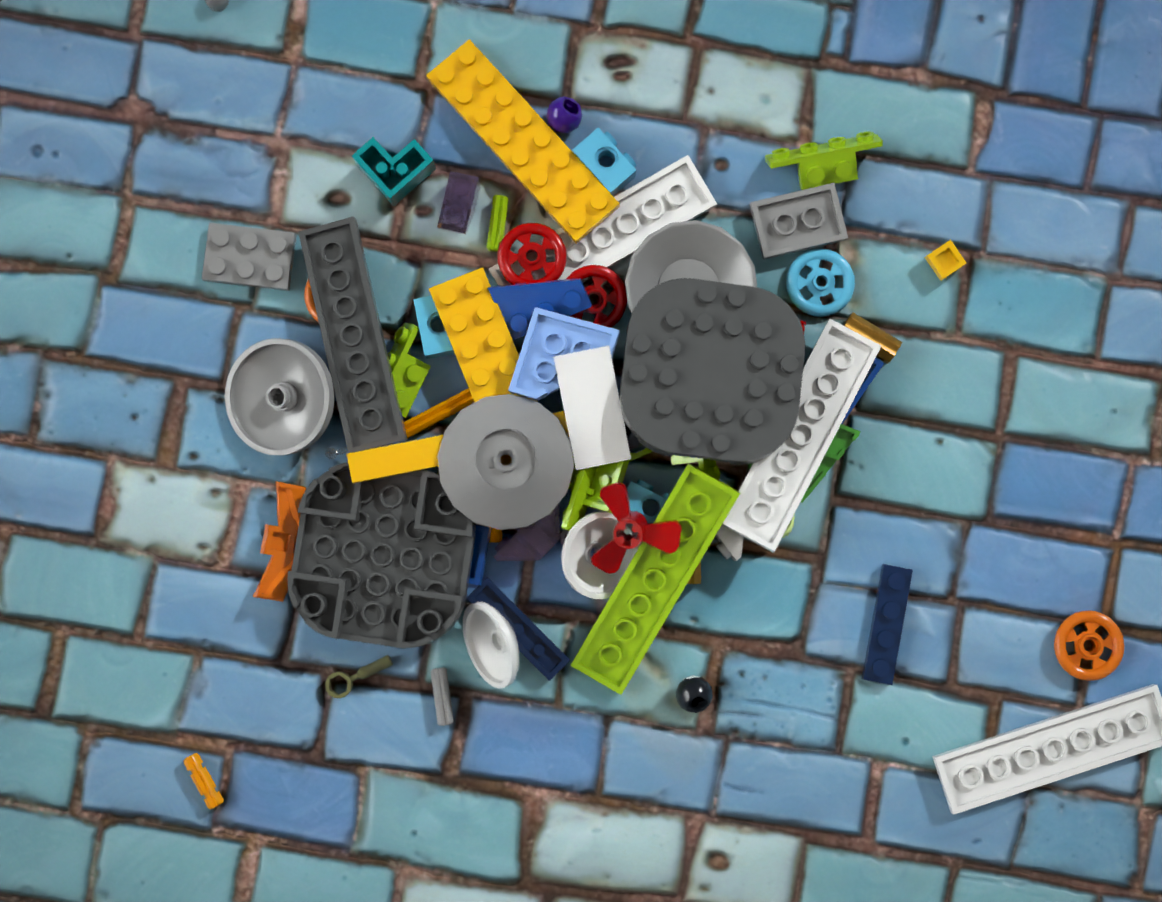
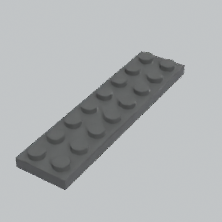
M353 216L299 231V238L348 453L408 441L356 218Z

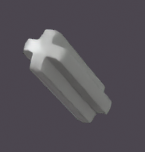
M444 667L431 670L437 723L439 726L451 725L454 719L447 669Z

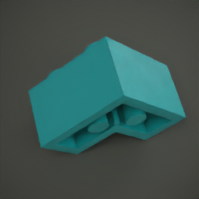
M374 137L352 155L356 165L393 206L437 169L434 160L415 139L393 158Z

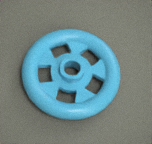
M819 248L806 251L793 261L787 273L786 287L790 299L797 308L809 315L823 317L839 312L849 303L855 288V278L850 264L844 257L832 250ZM820 260L833 263L831 271L819 268ZM805 265L812 269L807 279L799 275ZM834 276L843 277V288H835ZM818 277L824 278L826 285L823 287L818 286L816 279ZM805 286L813 295L809 300L804 299L800 293V290ZM831 294L834 301L830 304L822 305L820 297Z

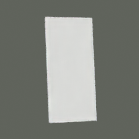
M604 346L554 356L576 470L630 460L631 455L620 408L610 347Z

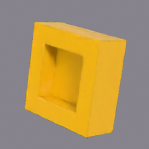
M951 240L925 257L940 281L967 264Z

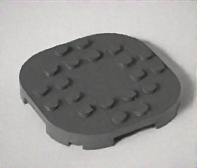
M678 278L663 282L652 288L640 299L627 326L619 390L620 408L624 423L638 439L637 441L646 448L665 456L678 455L730 462L732 465H743L760 461L783 445L792 433L798 418L805 356L804 332L792 308L777 295L761 288L692 278Z
M346 462L329 468L317 480L314 479L299 504L298 513L301 514L292 570L288 571L289 596L293 607L297 609L305 623L314 631L330 638L392 646L395 648L424 646L438 640L450 631L458 621L466 602L475 544L476 523L452 505L440 483V476L430 471L419 470L352 483L349 465Z

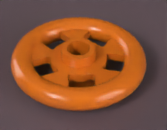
M1085 610L1070 615L1060 624L1054 638V651L1059 664L1068 674L1080 680L1095 681L1107 677L1119 666L1124 654V638L1120 628L1110 617L1097 611ZM1084 623L1087 631L1077 635L1073 628L1078 624ZM1100 625L1109 633L1104 639L1095 632ZM1087 640H1090L1092 643V648L1089 651H1086L1084 648V643ZM1073 641L1076 653L1068 655L1066 642ZM1104 647L1112 650L1107 661L1099 658L1103 653ZM1081 659L1092 660V668H1081Z

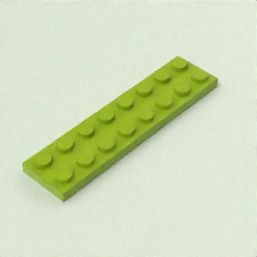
M687 464L653 522L676 520L680 523L682 532L678 549L674 553L669 554L642 541L570 666L622 695L740 495L739 491L694 465Z

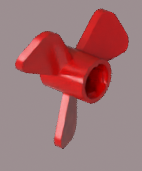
M616 482L606 485L601 489L600 497L616 517L618 523L613 531L614 539L593 554L591 562L595 567L608 574L617 572L626 550L637 547L641 541L669 554L674 553L678 549L682 527L678 521L671 520L648 524L646 518L641 513L630 511L628 492L624 484ZM626 523L633 524L632 532H638L637 537L636 535L625 534Z

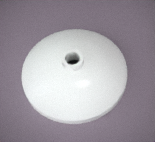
M605 511L594 512L581 518L567 534L562 548V568L568 583L578 593L592 599L610 598L641 545L640 543L637 547L626 550L619 570L613 574H608L595 567L591 562L592 556H590L592 548L597 552L613 540V531L618 523L613 514ZM626 523L625 534L636 535L637 537L638 532H632L633 525Z
M476 602L469 605L463 616V635L469 656L475 668L487 683L495 688H505L514 682L519 668V648L516 635L508 621L494 607L484 602Z

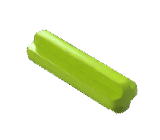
M494 195L492 200L487 249L493 252H498L499 245L504 238L508 197L503 195Z

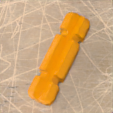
M194 753L185 758L183 763L187 771L190 770L192 772L190 776L200 795L205 796L204 802L208 809H213L222 804L223 797L219 791L216 792L215 788L217 786L206 766L203 767L201 765L203 761L200 755Z

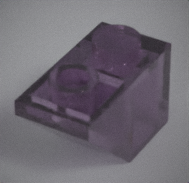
M450 171L437 225L438 229L466 235L481 186L479 177Z

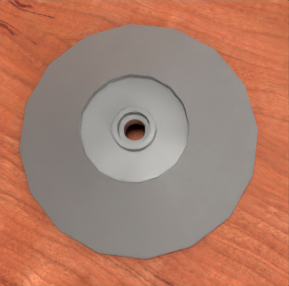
M697 220L670 223L649 234L633 253L625 278L627 303L631 313H633L640 299L648 291L663 282L673 279L692 278L757 287L755 266L742 243L722 227Z
M513 394L484 397L462 409L446 428L437 456L440 483L452 505L474 523L498 530L528 527L551 514L566 495L574 469L570 439L558 417L539 402ZM509 455L512 458V462L506 466L501 464V456Z

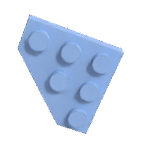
M535 307L508 391L512 394L539 401L560 389L554 356L609 346L611 357L613 358L620 331Z

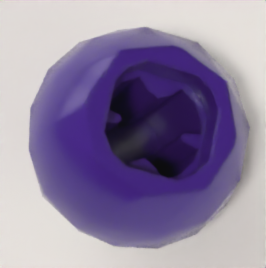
M559 97L552 101L546 114L549 126L555 132L564 134L577 129L583 116L580 105L574 99L568 97Z

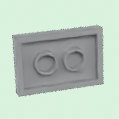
M835 183L750 202L749 204L763 260L848 239Z
M209 223L202 280L289 291L297 235L293 232Z

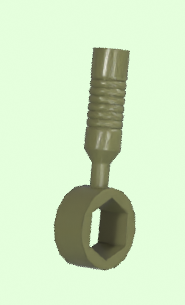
M386 655L373 663L359 668L357 673L352 676L341 671L334 672L326 680V691L333 698H343L351 692L353 681L366 679L392 666L393 662L390 656ZM338 675L347 680V691L341 694H337L331 689V679Z

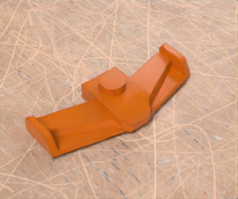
M275 481L278 526L265 524L260 553L272 556L252 597L283 602L288 592V571L292 570L301 514L298 513V509L306 487Z

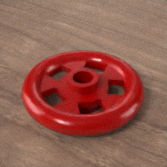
M524 223L511 229L502 239L497 253L500 272L511 285L558 280L565 269L567 261L566 248L561 237L553 229L540 223ZM536 234L544 237L542 245L530 242L531 235ZM516 240L524 244L519 249L518 254L510 250ZM546 250H554L555 262H546ZM529 252H535L538 255L534 261H529L526 256ZM516 261L525 270L520 275H517L511 268V265ZM543 268L546 276L534 280L531 272Z
M587 265L572 272L566 279L581 278L582 280L592 277L594 284L586 286L585 290L588 296L596 294L597 301L592 304V307L569 317L582 320L583 312L585 311L595 314L594 321L591 323L609 328L615 326L622 318L627 306L626 287L619 275L601 265ZM606 280L614 288L608 295L600 287ZM607 302L615 305L609 316L602 313Z

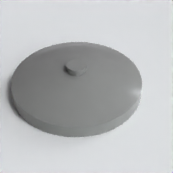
M280 338L257 342L238 357L229 372L225 387V406L229 421L240 439L256 451L276 456L301 452L313 445L322 436L333 414L335 394L331 374L321 357L313 349L301 342Z

